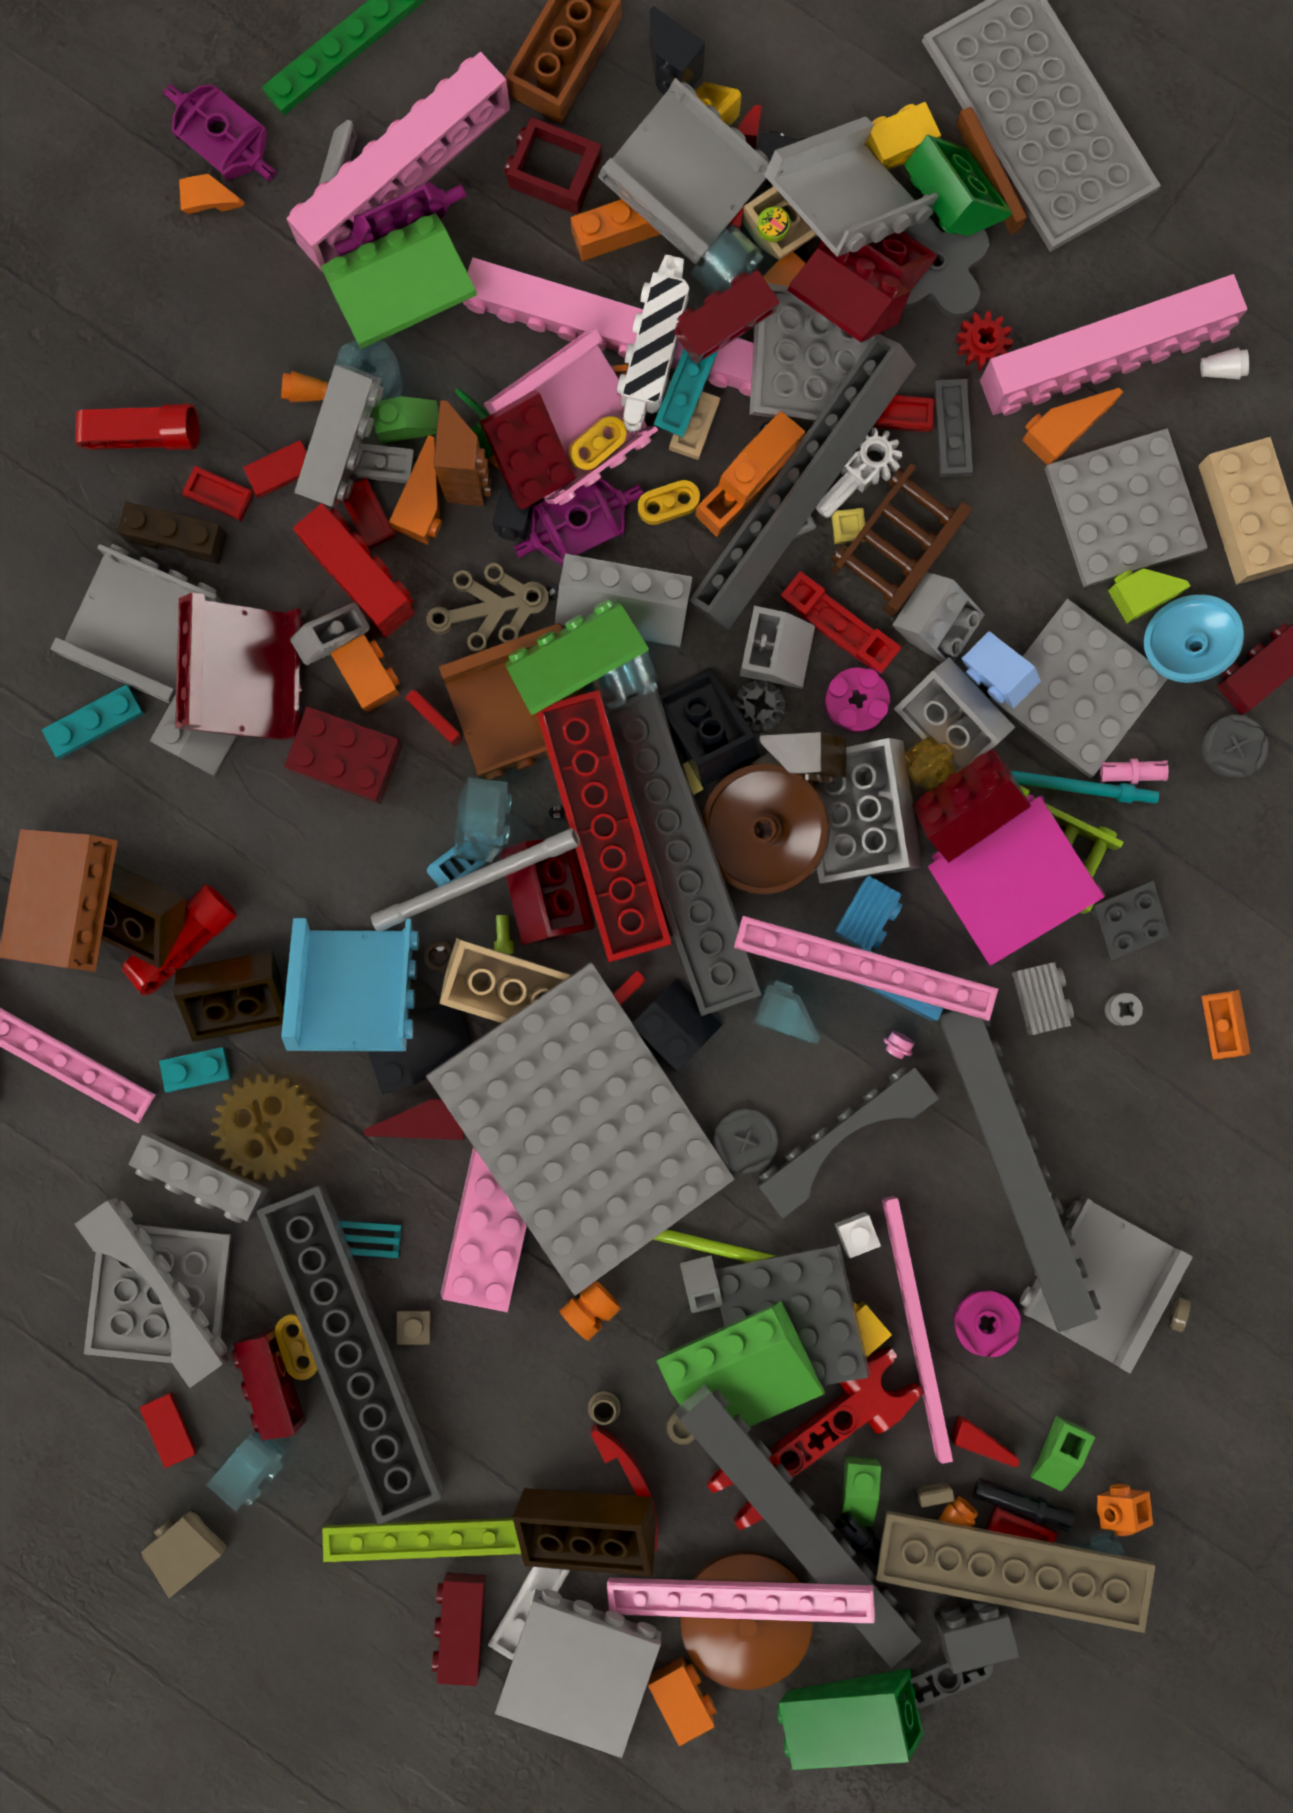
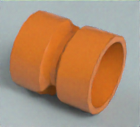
M596 1280L580 1292L578 1299L572 1297L559 1312L580 1336L590 1341L602 1329L601 1322L603 1320L610 1321L622 1307L605 1287Z

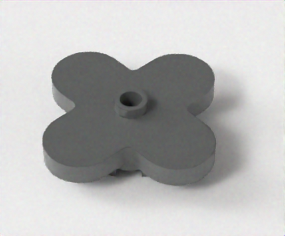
M930 217L922 224L917 223L907 227L904 232L936 253L937 257L911 290L904 309L913 308L924 300H932L937 308L950 318H963L969 315L975 309L980 297L979 286L969 270L979 264L987 252L989 239L986 231L983 229L970 236L957 233L949 234L946 231L941 232Z

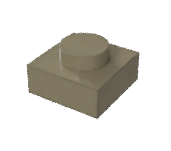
M398 1310L397 1345H430L431 1310Z

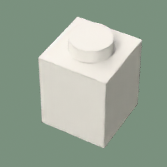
M863 1212L835 1223L845 1253L849 1258L881 1246L867 1213Z

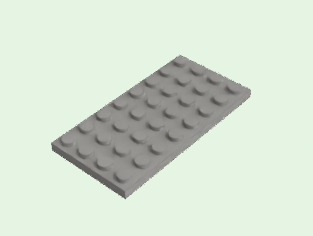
M985 0L923 35L922 43L962 109L964 110L970 106L973 108L1020 204L1050 252L1159 190L1160 183L1047 0Z

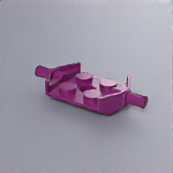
M172 84L167 85L168 89H164L163 95L177 106L172 120V133L177 140L180 138L220 171L227 181L252 171H257L268 182L273 180L272 176L275 178L277 170L273 169L263 160L268 133L262 124L213 84L200 85L188 94L186 92L184 94L181 93ZM220 121L226 124L223 132L219 134L210 132V127L213 123Z
M428 181L423 186L418 185L414 187L415 190L394 198L371 211L367 209L363 211V214L355 215L353 231L350 232L351 237L334 243L339 256L341 257L348 252L358 249L363 244L372 243L387 236L393 230H400L415 223L421 217L436 213L440 221H442L450 204L466 198L462 185L459 184V186L444 192L443 189L439 190Z
M600 478L588 487H585L583 484L574 491L575 497L563 505H559V503L550 504L543 501L533 506L532 534L529 535L530 539L513 546L518 558L520 559L535 550H539L563 567L565 554L578 556L618 535L623 537L625 507L643 495L641 487L637 484L621 492V490L617 491L608 482ZM575 511H582L587 515V521L581 526H575L569 521L570 515Z

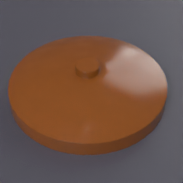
M738 1551L722 1555L706 1564L692 1579L802 1583L797 1575L780 1560L767 1554L753 1551ZM680 1617L681 1633L685 1648L698 1669L711 1680L723 1686L740 1690L765 1688L787 1677L805 1656L813 1631V1621Z

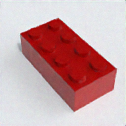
M321 503L292 528L302 544L353 602L358 605L360 610L386 639L415 614L411 607L414 601L409 596L408 590L398 579L394 583L391 581L393 577L388 572L389 569L377 555L371 559L372 553L367 548V544L355 531L351 535L349 534L351 529L334 507L329 511Z

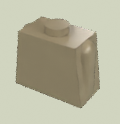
M190 1510L174 1524L169 1519L154 1532L157 1538L141 1553L167 1597L171 1598L218 1559L228 1546L205 1525L196 1513Z

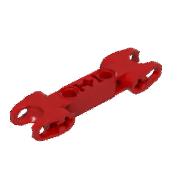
M890 1346L883 1348L866 1357L870 1371L868 1378L839 1383L845 1393L830 1402L769 1448L772 1455L768 1459L775 1467L781 1463L793 1478L868 1422L876 1434L885 1432L905 1416L924 1392L917 1382L897 1391H889L882 1387V1374L897 1357ZM837 1412H849V1420L844 1424L834 1423L833 1419ZM826 1421L833 1431L831 1434H829L828 1429L823 1424ZM815 1432V1434L820 1436L821 1440L816 1443L813 1439H810L809 1435ZM791 1450L797 1453L796 1459L790 1464L780 1461L781 1455L786 1451ZM721 1468L706 1481L712 1493L721 1491L734 1484ZM748 1501L733 1519L738 1529L742 1530L763 1520V1517Z

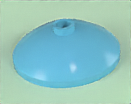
M1190 595L1168 603L1153 616L1144 635V649L1151 666L1162 676L1184 683L1208 680L1225 671L1238 657L1244 642L1243 624L1237 611L1226 601L1210 595ZM1196 647L1202 648L1201 650L1196 652L1192 651Z

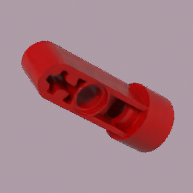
M164 404L161 407L85 409L76 412L75 445L84 449L165 448L166 450H195L200 440L199 418L193 404Z
M205 884L186 902L185 925L164 965L157 968L132 955L123 964L122 972L141 995H150L176 973V969L184 966L214 936H218L238 917V914L219 892L210 885Z

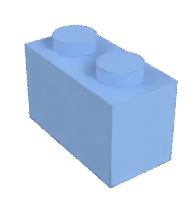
M990 631L962 658L967 669L965 672L967 677L977 686L981 683L988 688L987 692L999 704L1006 702L1013 709L1041 682L1035 666Z

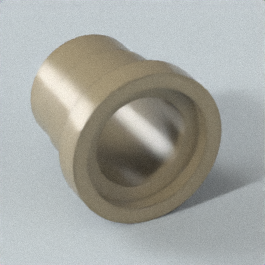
M598 1391L589 1400L588 1413L591 1419L598 1424H610L620 1414V1401L610 1391ZM606 1402L613 1407L614 1411L609 1417H600L595 1412L596 1405Z

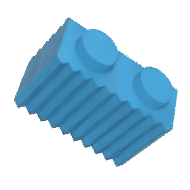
M866 876L837 925L834 934L858 948L864 947L871 950L874 947L878 949L887 932L882 930L888 919L894 921L903 904L898 902L902 894L871 876Z

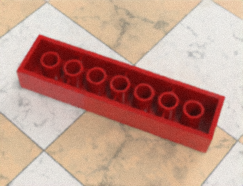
M596 690L555 702L536 714L569 828L575 830L580 841V846L576 847V852L608 962L671 945L672 943L600 692Z

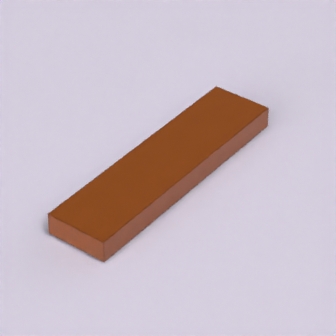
M970 106L960 111L956 127L966 147L1012 211L1011 216L1003 221L1010 235L1021 231L1027 216L973 108Z

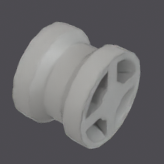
M1120 993L1111 996L1107 1000L1104 1009L1106 1018L1111 1023L1119 1026L1135 1024L1142 1016L1143 1011L1141 1001L1130 993Z

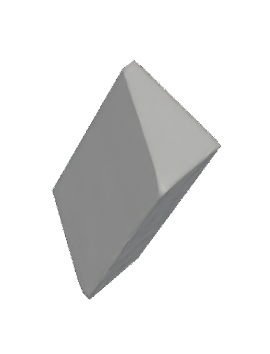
M346 120L333 132L319 185L323 182H329L338 174L339 169L346 162L351 161L357 134L354 124L350 120Z

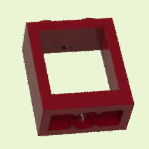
M531 117L527 127L522 126L516 142L518 148L515 155H510L507 159L504 173L507 174L508 186L574 214H579L601 163L602 145ZM535 138L583 156L569 190L522 172Z

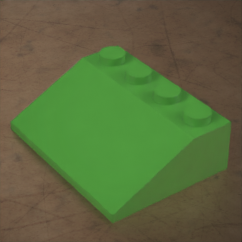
M436 213L421 217L415 223L400 230H393L387 236L372 243L363 244L358 249L344 256L335 257L329 263L320 266L360 349L477 295L475 287Z
M607 599L597 604L593 608L595 612L584 618L582 615L576 616L565 623V629L556 634L554 631L547 632L536 640L538 644L527 650L525 647H521L508 655L509 660L504 662L531 716L649 650L618 600L612 602L611 599Z
M782 1301L675 1348L656 1360L670 1392L680 1405L705 1384L711 1392L718 1389L730 1403L726 1407L728 1412L733 1417L739 1414L749 1427L825 1394Z

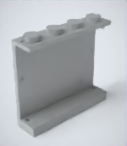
M675 78L669 90L615 156L605 163L598 178L696 264L766 179L764 175L770 161L762 151L754 150L746 143L744 135L738 129L730 128L723 122L720 113L714 107L701 102L690 85L684 82L681 83Z
M866 116L775 150L764 175L837 257L850 251L852 253L856 252L862 246L869 243H878L884 237L895 232L899 234L914 224L924 223L932 215V207L938 198V194L935 192L931 195L926 194L921 199L915 201L864 144L874 124Z
M99 544L97 549L104 556L65 640L55 638L50 649L64 658L170 704L176 694L178 599L195 592L205 594V601L223 603V601L215 595L216 589L199 582L198 586H194L186 582L188 578L179 572L170 570L167 574L158 570L159 565L147 558L141 557L137 561L128 557L130 552L117 545L112 544L110 548Z
M1081 1196L1078 1201H1073L1068 1208L1066 1217L1069 1219L1064 1227L1069 1226L1076 1245L1071 1246L1075 1260L1081 1258L1086 1268L1088 1277L1083 1280L1087 1291L1094 1290L1101 1309L1096 1311L1098 1319L1059 1332L1037 1278L1032 1288L1028 1286L1024 1290L1020 1298L1022 1306L1019 1311L1131 1374L1193 1257L1093 1203L1089 1198Z
M536 1589L504 1687H502L497 1702L495 1714L622 1758L661 1646V1632L657 1631L649 1623L639 1622L637 1624L625 1620L624 1616L617 1612L607 1611L605 1613L593 1609V1606L588 1602L582 1600L573 1602L562 1598L556 1591Z

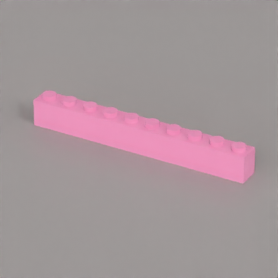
M472 257L467 273L477 295L463 301V304L472 312L484 314L486 311L497 315L504 322H522L537 332L548 330L557 333L560 338L566 341H573L584 332L597 329L603 339L602 342L597 344L600 350L604 351L607 348L616 351L623 358H625L628 344H635L637 333L633 332L636 313L642 314L643 309ZM736 338L721 348L708 376L709 382L721 388H725L727 385L737 388L742 394L750 396L754 343ZM679 340L671 365L672 369H676L684 349Z

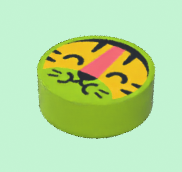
M769 207L763 210L759 215L757 230L761 238L767 242L774 243L783 240L787 236L790 218L786 211L779 207Z

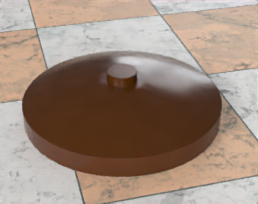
M755 764L734 771L714 788L702 814V820L723 879L732 886L746 892L773 894L798 886L817 869L828 847L830 821L822 796L811 782L802 781V776L790 774L783 766Z

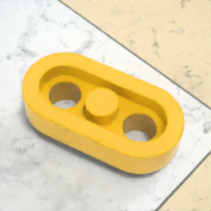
M605 416L598 419L570 444L568 458L571 464L581 470H590L598 466L624 443L627 435L625 424L614 416ZM606 427H609L612 432L609 439H606L603 435ZM582 447L586 448L588 452L584 460L579 456V451Z
M680 480L647 491L638 501V514L645 523L650 525L661 524L694 512L699 505V489L691 481ZM686 495L690 500L688 503L682 504L678 501V497ZM657 505L660 510L658 513L652 514L648 511V507Z
M295 1313L284 1316L275 1327V1336L286 1370L291 1377L297 1380L309 1379L318 1371L302 1327ZM294 1324L299 1328L298 1335L293 1336L289 1333V1325ZM299 1357H308L309 1366H301L299 1364Z

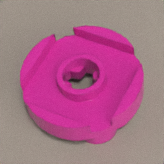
M860 667L849 668L840 672L830 682L825 696V708L831 721L852 733H862L875 728L887 714L890 704V694L884 680L879 677L876 671ZM853 692H858L859 695L865 696L866 700L862 702V708L857 709L856 704L850 705L848 699L853 697Z
M986 1289L970 1293L959 1303L953 1314L954 1330L959 1342L968 1351L976 1355L987 1357L1001 1356L1016 1344L1019 1337L1018 1332L1020 1330L1021 1318L1018 1309L1009 1298L994 1290ZM984 1315L988 1318L992 1316L995 1318V1321L992 1323L994 1329L990 1332L987 1329H979L981 1324L980 1318Z

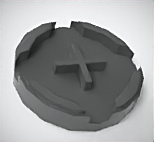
M1236 714L1220 718L1213 723L1205 733L1202 744L1205 762L1212 771L1224 778L1231 779L1250 776L1260 769L1268 756L1269 748L1267 736L1264 735L1260 724L1248 716Z
M744 1108L734 1110L721 1119L715 1128L713 1144L714 1149L727 1168L734 1172L749 1174L759 1172L770 1164L776 1154L778 1136L775 1126L767 1116L757 1110Z

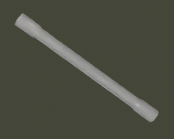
M573 828L551 836L542 843L403 903L394 904L371 915L372 924L378 932H381L404 922L411 916L544 859L558 856L579 847L578 835Z

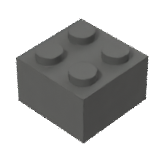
M974 1600L972 1605L961 1608L959 1605H950L940 1610L941 1613L934 1614L943 1654L953 1674L1019 1658L1010 1618L1002 1605Z

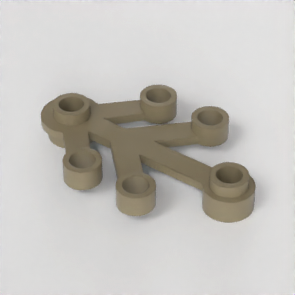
M491 563L484 570L486 580L493 585L500 584L514 594V596L502 598L475 582L469 572L461 570L455 573L453 577L455 588L461 592L470 593L483 601V603L449 611L444 607H435L427 614V625L433 633L442 635L449 632L454 623L487 616L478 631L472 633L467 640L470 650L478 653L486 650L487 640L506 611L518 609L511 623L499 630L500 641L502 643L508 642V640L503 638V634L507 630L515 633L512 640L519 638L518 633L530 614H538L547 607L549 595L546 588L538 582H528L523 585L505 574L499 564ZM492 569H497L500 571V575L498 578L492 579L488 576L489 572ZM462 576L469 579L468 584L465 586L457 584L458 579ZM534 592L539 595V598L536 602H529L527 595ZM437 614H442L445 616V620L441 624H435L433 622L434 617ZM481 638L483 639V645L475 648L472 646V640Z

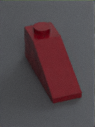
M441 1098L426 1101L364 1129V1136L466 1139V1135Z

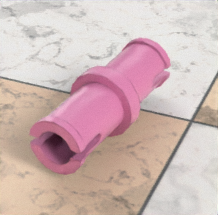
M1136 758L1130 759L1129 762H1101V783L1129 781L1130 784H1138L1139 781L1168 780L1167 760L1139 762Z

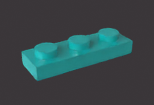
M683 349L653 424L654 426L684 438L718 351L695 365L686 350Z
M126 684L41 729L55 757L62 759L144 715V712L131 687Z

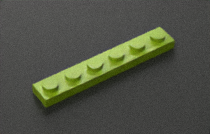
M512 1517L389 1522L380 1525L378 1523L324 1525L322 1528L323 1562L521 1554Z

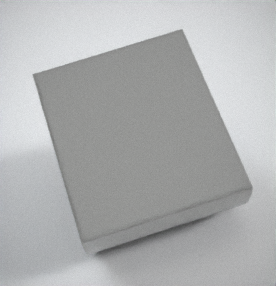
M712 1256L680 1263L691 1313L722 1306L723 1301Z

